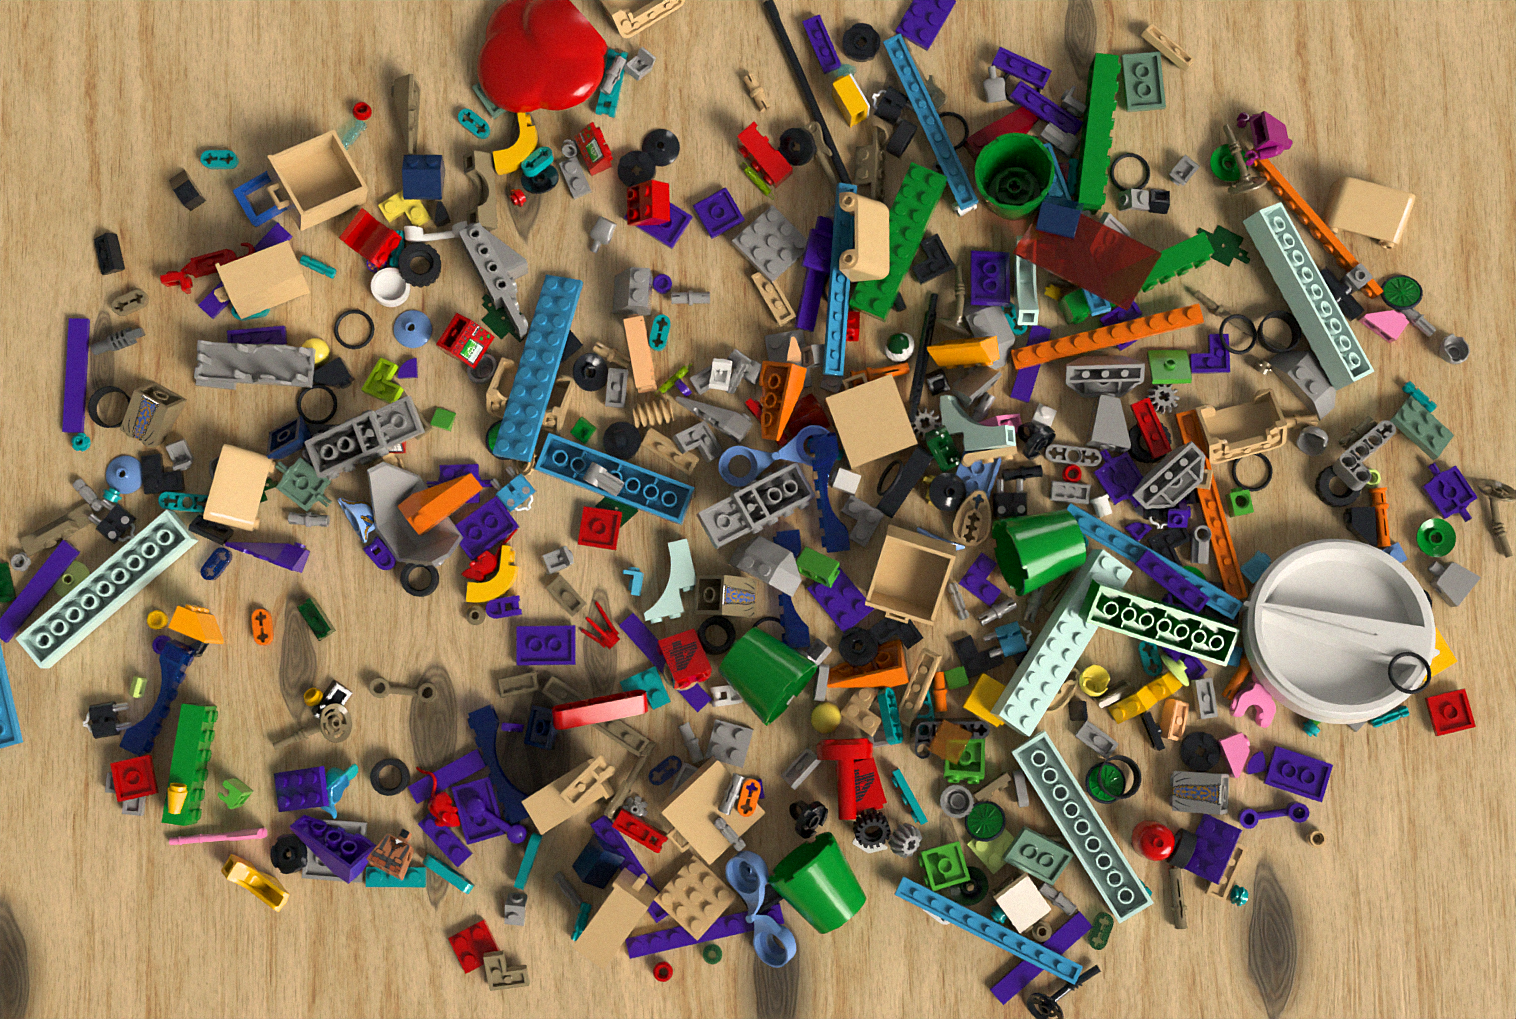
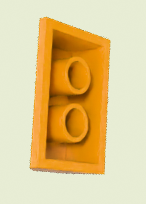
M997 336L944 340L927 347V351L939 367L946 366V369L957 368L958 365H964V368L973 367L975 363H981V366L993 365V361L1000 359Z
M193 604L177 606L168 628L204 643L223 644L224 642L215 616L208 613L209 609Z

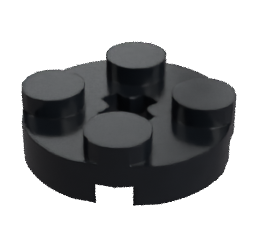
M857 23L844 33L842 47L846 57L856 62H867L875 58L880 48V36L871 25ZM860 39H863V41L867 44L863 45V47H859V45L856 44V42H859Z
M790 128L780 136L778 151L792 166H803L809 163L817 151L812 134L805 128ZM795 142H796L797 144H798V143L800 144V150H799V151H798V150L794 151V149H793V148L795 147V144H794Z
M631 151L620 158L618 176L627 187L653 180L656 176V165L647 153ZM636 165L642 168V171H639V175L632 172Z
M854 627L842 635L838 646L839 652L843 660L849 663L850 666H863L877 657L878 642L872 631L862 629L861 627ZM856 643L864 645L861 650H854Z
M1197 731L1185 737L1180 745L1179 754L1182 762L1189 768L1196 771H1206L1213 768L1219 762L1220 746L1211 734ZM1197 746H1201L1205 750L1201 757L1199 754H1195V751L1198 750Z
M283 834L276 839V844L272 845L271 862L282 874L297 873L306 867L308 863L307 847L296 834ZM289 850L291 851V857L287 856Z

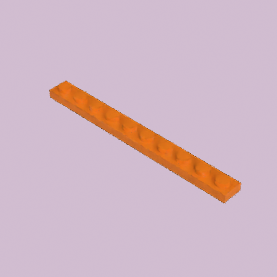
M1255 159L1251 166L1256 167L1260 172V176L1266 178L1267 182L1273 187L1275 194L1285 200L1286 206L1298 215V219L1303 225H1307L1311 230L1312 236L1321 241L1325 251L1335 257L1336 263L1347 272H1350L1360 264L1268 159ZM1373 278L1361 287L1362 293L1366 297H1370L1371 300L1383 292L1382 288Z
M1198 303L1011 350L1010 353L1015 370L1202 324L1204 319Z
M1195 409L1175 414L1183 445L1192 441L1205 455L1204 469L1212 470ZM1212 474L1210 490L1195 488L1205 526L1209 527L1212 533L1210 543L1223 590L1235 598L1241 599L1248 596L1214 475Z

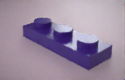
M820 14L802 21L823 74L841 68V62Z
M1002 47L999 48L991 65L1042 90L1052 70Z
M273 326L228 330L227 342L252 345H287L286 327Z
M429 813L418 825L458 868L473 854L472 851L450 827L436 826L434 823L436 817Z

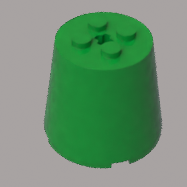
M1008 133L996 137L995 140L982 149L975 165L976 184L986 203L997 216L1011 221L1022 220L1035 213L1049 192L1054 180L1055 167L1051 153L1040 140L1024 133Z
M1066 509L1000 519L992 525V538L996 539L997 545L993 549L999 569L1010 589L1014 588L1016 590L1015 595L1023 596L1085 564L1086 547L1082 532L1074 516Z
M753 627L740 640L737 639L732 644L731 650L723 658L718 672L761 722L768 726L789 707L787 702L793 695L798 697L813 677L817 664L762 629Z
M831 832L818 834L815 837V841L811 843L805 841L774 867L772 870L774 875H770L768 879L770 886L819 934H825L840 928L862 908L866 901V895Z

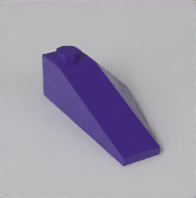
M294 542V545L288 543H225L227 547L300 573L303 572L310 551L305 550L306 545Z
M307 815L301 816L290 825V829L331 872L347 884L362 873L368 863L367 857L377 846L361 834L356 833L353 835L347 833L344 828H333L328 826L326 822Z

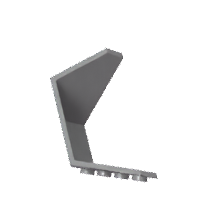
M386 462L368 469L367 474L375 529L395 559L406 564L414 563L415 565L423 564L424 566L432 565L433 567L442 565L444 560L452 555L463 539V536L449 516L421 537L397 507L412 494L428 489L422 478L417 474Z

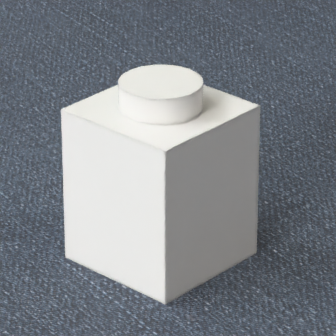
M839 468L838 472L834 471L830 482L834 483L832 488L854 496L861 475Z

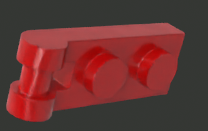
M623 808L611 826L655 853H660L663 848L662 844L668 840L665 831L655 828ZM654 836L657 839L656 841L650 840V838Z

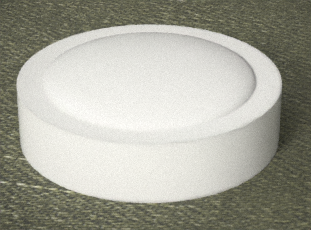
M384 268L374 275L371 281V291L375 300L381 305L396 307L404 303L409 297L410 284H407L402 279L399 269Z

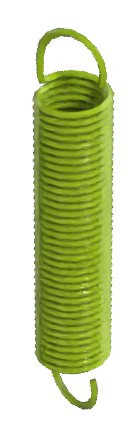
M747 166L743 170L744 173L765 196H769L768 194L772 190L750 166Z
M685 365L659 387L662 394H665L675 385L679 378H683L689 372Z

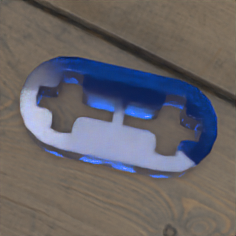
M217 548L202 566L201 576L209 581L219 578L231 562L232 552L227 548ZM219 553H225L226 560L221 559L219 561ZM215 566V568L213 569L214 575L207 576V569H212Z
M671 755L664 759L649 772V781L653 785L663 784L681 769V759L676 755ZM669 759L678 761L676 764L677 769L672 767L668 771L666 770V767L670 764ZM664 770L665 773L661 776L662 781H654L653 772L659 773Z

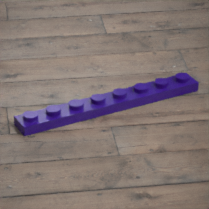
M780 903L758 914L767 915L776 923L784 924ZM748 910L718 917L698 941L682 926L626 938L629 958L754 931V921L752 923L746 921L745 918L748 915Z

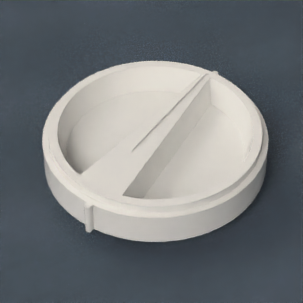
M1335 538L1321 539L1299 545L1278 557L1260 576L1251 589L1247 601L1243 603L1239 612L1243 613L1242 636L1246 656L1257 679L1282 705L1297 714L1320 722L1353 724L1387 713L1411 695L1396 689L1389 680L1388 666L1392 658L1403 652H1413L1422 656L1430 666L1432 659L1440 654V651L1435 649L1436 630L1432 609L1418 581L1395 558L1376 547L1359 541ZM1404 656L1394 663L1392 674L1399 686L1408 690H1414L1422 683L1427 670L1419 659L1412 656Z

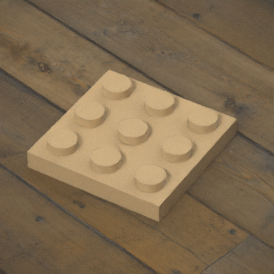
M693 855L654 898V901L698 941L738 895Z

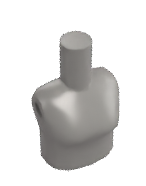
M995 66L988 67L989 79L983 81L986 103L1005 101L1004 78L997 77Z
M602 216L598 217L596 224L590 231V236L594 239L590 251L597 253L601 244L607 245L610 243L617 226L616 223Z

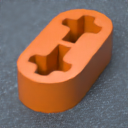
M266 609L255 610L252 614L254 641L259 645H269L274 637L271 613ZM261 612L262 615H266V619H263V626L261 620H257V616H260ZM262 628L264 630V634H268V638L265 639V642L262 639H259V636L263 634Z
M753 778L743 781L736 805L737 811L744 817H749L755 812L760 794V784ZM751 782H753L756 790H752L750 796H748L749 790L746 786L751 785ZM749 799L748 805L751 807V809H747L746 812H744V810L741 808V805H745L746 800Z

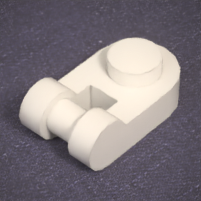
M730 685L710 687L714 697V701H712L713 707L743 702L742 698ZM721 692H727V699L722 700Z

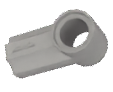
M1051 122L1040 134L1043 140L1051 143L1055 147L1056 152L1066 159H1069L1080 145V140L1076 136L1063 132Z
M735 349L727 360L732 361V368L736 367L738 360L746 361L748 368L743 372V378L755 386L759 381L762 365L755 360H750Z
M594 462L591 463L582 478L615 497L619 494L625 483Z
M1204 525L1194 526L1189 532L1191 538L1190 563L1208 564L1209 540L1212 536L1211 530ZM1199 529L1204 532V537L1201 540L1197 537Z

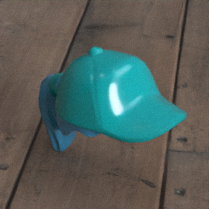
M352 764L345 770L332 767L325 773L329 806L320 808L330 813L333 819L337 817V810L334 804L341 799L344 789L349 786V781L358 773V766L356 764Z

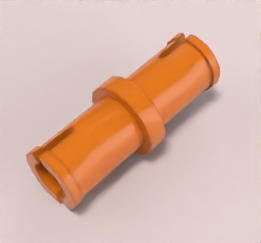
M944 671L935 672L933 677L934 690H932V694H934L935 712L948 711L946 704V693L948 692L945 689Z

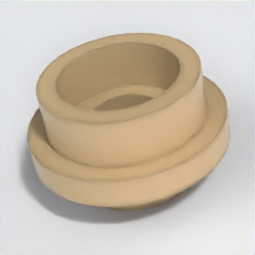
M1313 828L1308 831L1306 841L1313 848H1321L1325 845L1327 837L1323 830ZM1317 834L1319 839L1314 842L1313 836Z

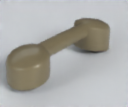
M376 678L369 685L370 693L377 698H385L389 694L418 696L421 701L432 703L438 697V689L431 683H424L417 689L390 686L389 682L385 679Z

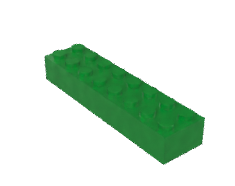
M1095 53L1089 65L1085 99L1087 107L1083 116L1078 159L1079 166L1077 168V183L1074 194L1075 202L1084 203L1082 211L1089 210L1091 215H1096L1106 200V193H1103L1104 186H1107L1108 174H1105L1110 164L1108 150L1111 149L1113 137H1110V132L1113 130L1115 118H1112V114L1116 110L1117 100L1114 99V96L1119 88V81H1116V78L1121 70V62H1118L1119 55Z
M911 162L889 211V273L884 279L858 281L849 302L850 308L886 322L947 184V176Z
M1205 232L1101 279L1111 308L1119 305V302L1123 301V299L1129 301L1135 298L1141 291L1146 293L1154 289V286L1158 283L1161 285L1168 283L1176 275L1181 277L1187 274L1193 267L1198 269L1204 266L1206 262L1211 260L1210 256L1214 253ZM1082 289L1064 296L1058 303L1068 325L1071 323L1077 325L1083 322L1088 315H1091Z
M1094 579L1090 583L1078 614L1087 623L1223 666H1227L1241 632L1240 629L1231 623L1200 613L1197 614L1194 611Z

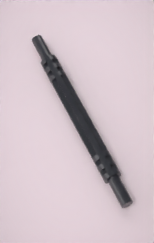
M934 293L930 296L928 311L925 312L908 401L910 403L908 419L913 423L915 422L917 406L920 405L929 352L927 347L931 346L937 316L935 311L938 295Z

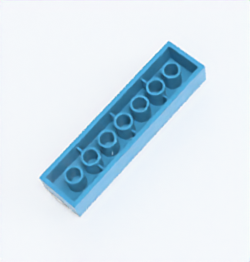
M548 433L535 470L681 526L695 492V487ZM592 462L605 468L608 473L625 482L616 497L582 479Z

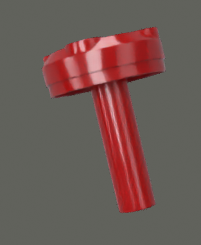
M868 738L822 739L816 745L817 760H836L839 820L856 819L854 759L873 758V743Z

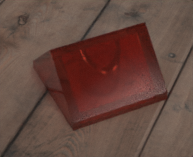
M812 393L797 400L786 424L793 438L807 426L817 425L825 429L830 427L822 406Z

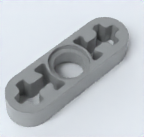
M1052 444L1044 452L1047 461L1059 464L1095 467L1102 459L1101 454L1096 449ZM1054 448L1055 452L1062 453V449H1065L1064 460H1061L1062 456L1060 455L1055 456L1053 459L1049 452ZM1069 451L1077 452L1078 459L1076 461L1068 459ZM1082 452H1085L1083 456H1090L1093 453L1094 457H1097V460L1093 461V463H1090V459L1085 458L1083 462H1080Z

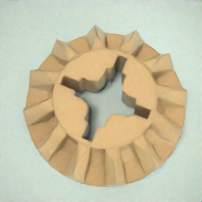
M534 449L531 462L516 460L517 470L523 476L531 475L532 471H535L536 459L538 457L536 449Z

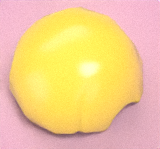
M312 338L306 340L301 346L316 349L314 368L323 366L329 360L330 349L324 340Z
M1093 664L1081 673L1079 678L1080 688L1087 695L1098 697L1108 689L1107 685L1110 681V676L1106 669L1100 665Z
M831 702L820 703L811 714V724L820 733H831L841 722V711Z

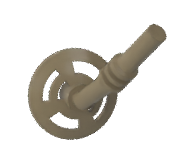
M1230 124L1224 125L1223 130L1229 142L1228 148L1231 155L1235 158L1241 175L1239 177L1240 180L1228 188V193L1241 194L1264 186L1267 183L1266 178L1251 177V174H1248L1241 154L1242 148L1240 143L1236 141Z
M956 266L954 291L957 299L955 316H952L951 319L936 318L935 321L970 337L969 331L961 325L966 285L963 282L962 266Z
M1482 480L1478 484V489L1489 497L1493 521L1492 529H1495L1493 531L1496 533L1495 537L1499 539L1505 558L1513 556L1506 537L1507 531H1504V523H1501L1498 503L1500 501H1516V490L1498 481Z
M341 704L327 705L320 714L318 725L307 729L302 728V731H295L293 735L274 742L273 747L277 750L296 741H303L304 738L308 739V736L321 732L330 742H343L349 737L352 730L351 715ZM333 709V712H329L325 715V713L328 710ZM339 713L343 715L345 724L341 723V719L338 716ZM341 731H343V734L340 737H334V735H338L341 733Z

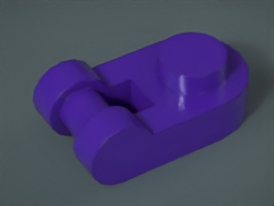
M376 536L369 546L366 545L362 548L378 568L387 571L395 566V557L379 536ZM379 547L382 551L376 555L374 551Z
M516 595L490 600L486 605L485 611L493 619L522 615V609L519 608L520 596ZM511 603L512 610L506 611L505 604Z

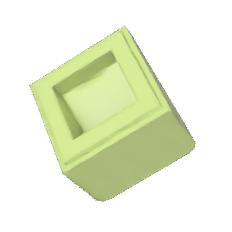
M133 676L129 695L135 698H143L148 681L147 678Z

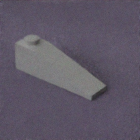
M677 396L675 399L678 404L738 444H741L753 426V423L750 422L751 418L744 413L740 415L734 411Z

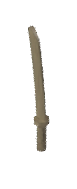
M1199 290L1193 295L1208 308L1214 311L1213 315H1219L1223 319L1232 315L1223 309V305H1217ZM1238 318L1228 321L1253 337L1251 327ZM1264 335L1265 340L1272 347L1281 350L1287 348Z

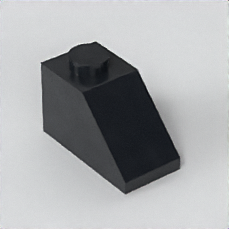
M183 170L169 180L173 191L188 210L192 211L206 201L186 170Z
M341 357L314 371L313 383L336 389H345L355 380Z
M1351 507L1345 509L1343 521L1346 524V529L1360 542L1373 547L1377 546L1375 507Z

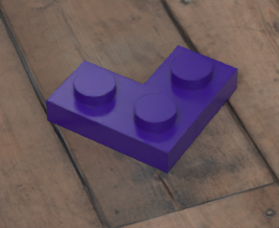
M1132 298L1101 317L1099 321L1103 327L1137 319L1143 313ZM1137 340L1122 343L1115 346L1120 352L1128 346L1135 343Z
M1219 334L1208 335V353L1189 355L1191 374L1230 373V352L1221 344ZM1223 334V338L1229 346V334Z
M981 552L958 584L990 607L1001 593L999 588L986 580L997 563Z

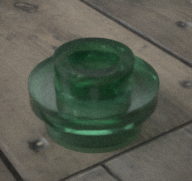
M709 944L704 948L703 959L705 962L712 965L720 962L722 950L718 945ZM710 951L716 952L715 958L709 956Z

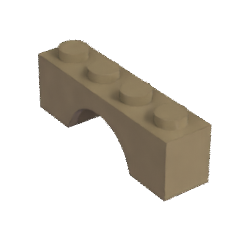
M474 150L463 155L464 174L474 182L478 192L476 205L471 210L466 211L467 225L480 222L481 226L487 231H492L498 228L493 154Z

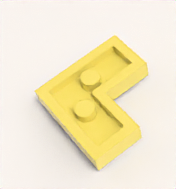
M403 190L378 205L389 223L406 213L413 226L416 227L432 219L420 200H404Z

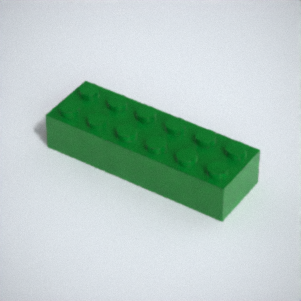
M198 703L181 704L167 788L170 787L171 783H182L187 785L188 793L180 814H171L168 812V794L166 792L161 823L187 826L196 824L201 818L202 809H200V804L205 796V789L203 787L204 781L208 778L207 763L212 755L210 745L215 737L213 727L214 722L218 719L217 706Z

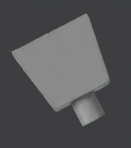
M1434 561L1428 567V570L1435 575L1430 585L1450 607H1458L1481 578L1455 562H1447L1442 566L1437 561Z

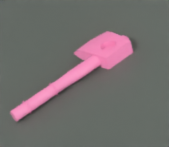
M263 827L224 833L180 835L179 837H170L169 844L182 845L225 840L262 839L267 837V829Z

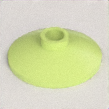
M73 561L53 586L55 592L59 596L65 597L90 575V571L83 563ZM68 576L71 577V582L69 583L66 581Z
M1161 655V659L1182 684L1188 686L1189 681L1184 671L1187 669L1186 665L1180 659L1175 661L1166 655Z

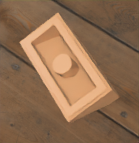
M791 337L787 363L795 364L800 362L801 352L796 338Z
M1165 699L1160 723L1162 730L1160 736L1162 738L1182 742L1190 703Z

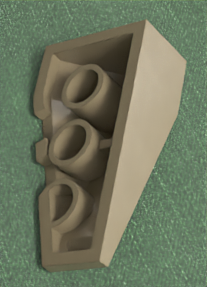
M414 74L396 78L394 86L391 87V96L394 98L409 155H417L421 85Z

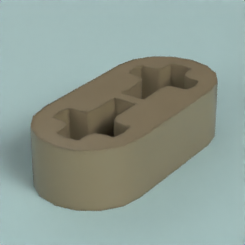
M134 290L116 298L112 302L111 308L117 315L127 316L146 307L149 303V296L141 290ZM138 295H140L141 297H143V298H141V302H140V303H138L137 301H135V300L138 299V298H137ZM120 303L126 305L123 307V311L118 309L120 307Z

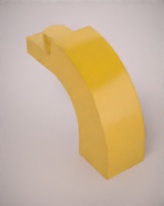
M517 113L520 127V135L517 142L508 149L493 151L495 169L498 175L512 173L520 169L522 161L535 151L538 134L535 125L532 126L530 114Z
M502 545L500 569L492 580L484 583H467L466 602H489L490 600L498 599L511 588L519 568L511 566V562L515 561V551H512L513 547Z

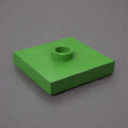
M1148 350L1147 359L1152 384L1191 383L1192 376L1187 350Z

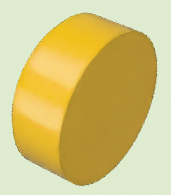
M154 610L147 616V624L152 629H163L168 623V616L163 611Z

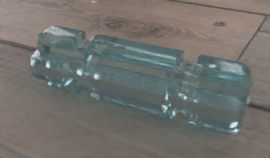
M357 120L354 124L355 127H351L344 135V140L341 142L346 151L349 149L348 146L352 145L361 135L360 132L367 128L365 122Z

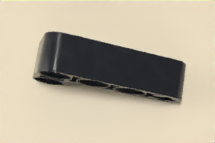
M921 444L918 445L903 467L898 483L889 494L883 496L876 509L889 518H893L933 460L934 456L930 450Z
M916 718L910 726V750L917 757L926 759L932 753L933 739H984L989 735L990 727L979 718ZM925 724L924 731L918 733L919 726ZM944 724L943 731L938 733L937 728ZM960 724H962V725H963L962 730L957 733V732H956L957 727H958ZM924 744V749L921 752H917L918 746Z

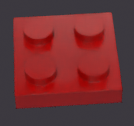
M584 506L578 545L616 551L622 512Z
M1465 688L1425 698L1435 736L1476 727Z
M152 755L110 763L117 802L159 793Z
M485 919L448 938L465 974L484 965V953L500 951Z

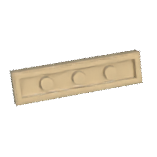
M922 648L898 708L900 722L908 727L911 726L912 721L919 714L942 657L927 648Z

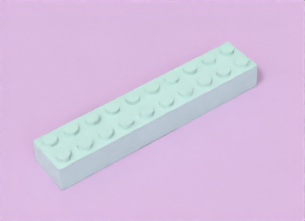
M1280 202L1259 210L1245 219L1243 223L1246 231L1254 241L1256 249L1259 250L1265 265L1270 270L1275 283L1283 294V298L1287 301L1293 316L1298 321L1303 334L1309 341L1311 349L1315 352L1321 367L1326 372L1335 391L1374 372L1282 203Z
M170 510L164 511L15 639L39 668L52 667L199 540L188 530V527L175 512Z
M1093 549L1085 564L1077 573L990 712L992 715L1019 734L1030 737L1098 626L1087 623L1078 616L1092 579L1123 588L1133 571L1103 549Z
M1042 730L1011 749L1012 754L1119 924L1152 905L1154 902L1046 731Z

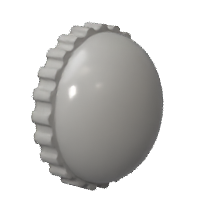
M484 353L475 369L467 367V376L476 384L489 383L494 377L498 362L489 353Z
M963 785L949 786L942 792L943 794L940 799L941 809L951 818L965 817L969 815V812L974 807L973 794Z

